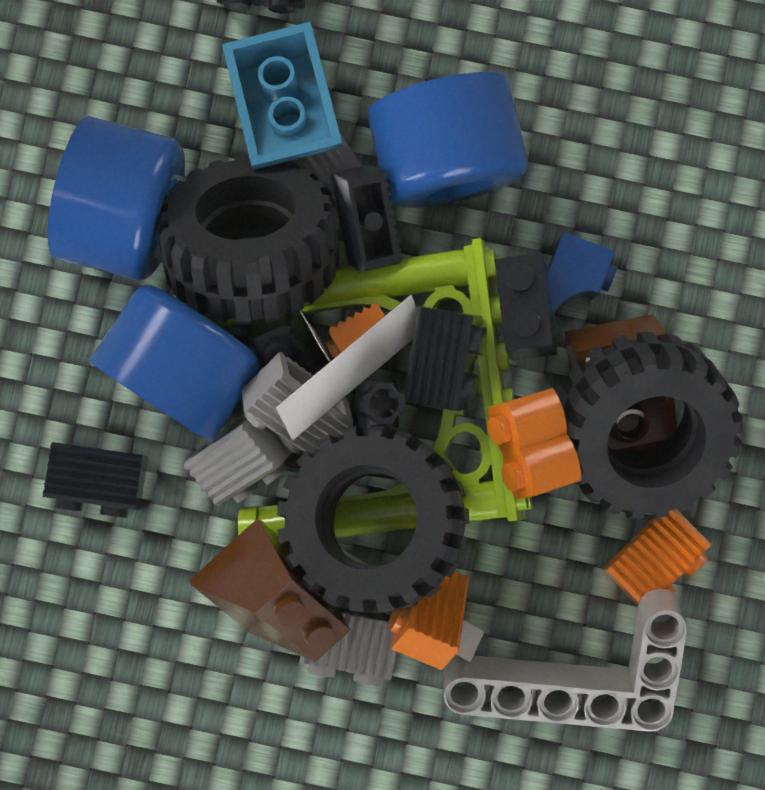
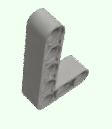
M654 589L647 592L641 598L637 610L629 669L473 656L471 662H468L460 656H456L451 659L443 671L444 702L450 710L462 715L648 732L661 730L671 722L673 717L687 634V624L680 602L675 594L665 589ZM660 615H671V617L664 622L653 621L656 617ZM654 657L664 658L658 663H648ZM459 682H470L473 685L469 687H459L455 684ZM507 686L519 687V689L515 691L502 690V688H505ZM554 690L565 691L563 694L555 696L549 694ZM603 694L611 695L610 697H608V698H606V699H602V700L595 699V698H596L597 696H599V695H603ZM647 699H657L656 701L649 704L642 703L644 700Z

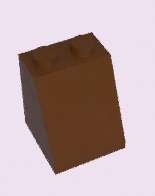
M257 518L189 580L191 586L250 633L316 662L350 631V628L338 607L323 601L322 595L310 592L301 583L303 576L300 572L292 571L285 559L290 554L288 546L280 545L279 536Z

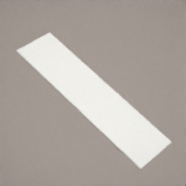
M412 295L407 297L276 407L292 441L413 339L417 308Z

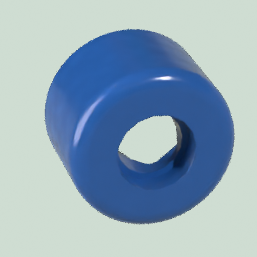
M473 72L425 81L383 97L371 105L367 111L379 168L388 174L385 181L390 184L387 191L392 193L389 200L399 207H431L481 196L517 181L526 172L528 167V158L509 78L502 73Z
M91 116L83 118L69 139L53 188L48 218V247L51 256L57 260L133 280L149 278L162 262L156 224L164 198L179 180L184 182L185 155L180 143L168 136Z
M143 285L134 292L88 360L121 385L211 443H213L241 401V390L261 370V361L258 355L249 347L193 308L153 285Z

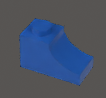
M565 232L562 233L547 269L553 315L558 308L573 299L586 297L594 300L601 290L609 291L617 271V266L610 264L615 251Z

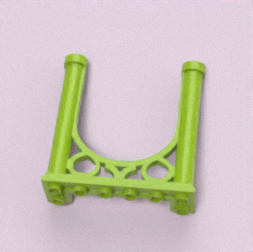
M481 238L472 239V245L464 246V249L403 258L399 264L365 272H358L352 266L337 268L334 280L327 289H324V293L314 303H304V308L301 312L309 314L350 307L371 306L372 302L379 304L380 308L392 311L400 302L391 297L432 291L435 292L427 298L424 304L426 307L437 308L442 301L456 300L462 305L463 313L482 316L481 326L487 328L486 346L483 354L478 355L480 374L473 373L479 375L478 393L482 392L486 425L489 419L488 407L515 399L513 388L505 389L503 370L510 369V357L505 351V343L499 342L497 324L502 323L496 286L495 259H500V256H496L495 250H490ZM469 286L470 300L464 293L458 291L457 288ZM228 319L226 323L217 321L220 327L240 325L237 323V320ZM443 409L441 426L433 449L454 469L453 474L455 478L461 482L466 494L463 497L465 508L469 509V520L478 521L507 517L508 522L527 519L525 510L533 509L532 497L516 500L512 491L506 487L502 478L503 454L498 445L492 441L488 427L486 433L483 428L472 423H459L456 425L457 415L465 416L466 410L451 411ZM462 433L475 435L481 445L482 462L477 470L469 474L459 472L446 454L454 438ZM492 467L493 481L481 482ZM402 483L380 492L343 496L340 498L335 510V536L339 538L416 528L417 510L415 501ZM278 505L240 508L238 513V534L240 535L259 518L278 535V530L285 528L284 517L277 516Z

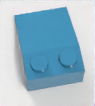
M311 22L222 44L253 170L343 147Z

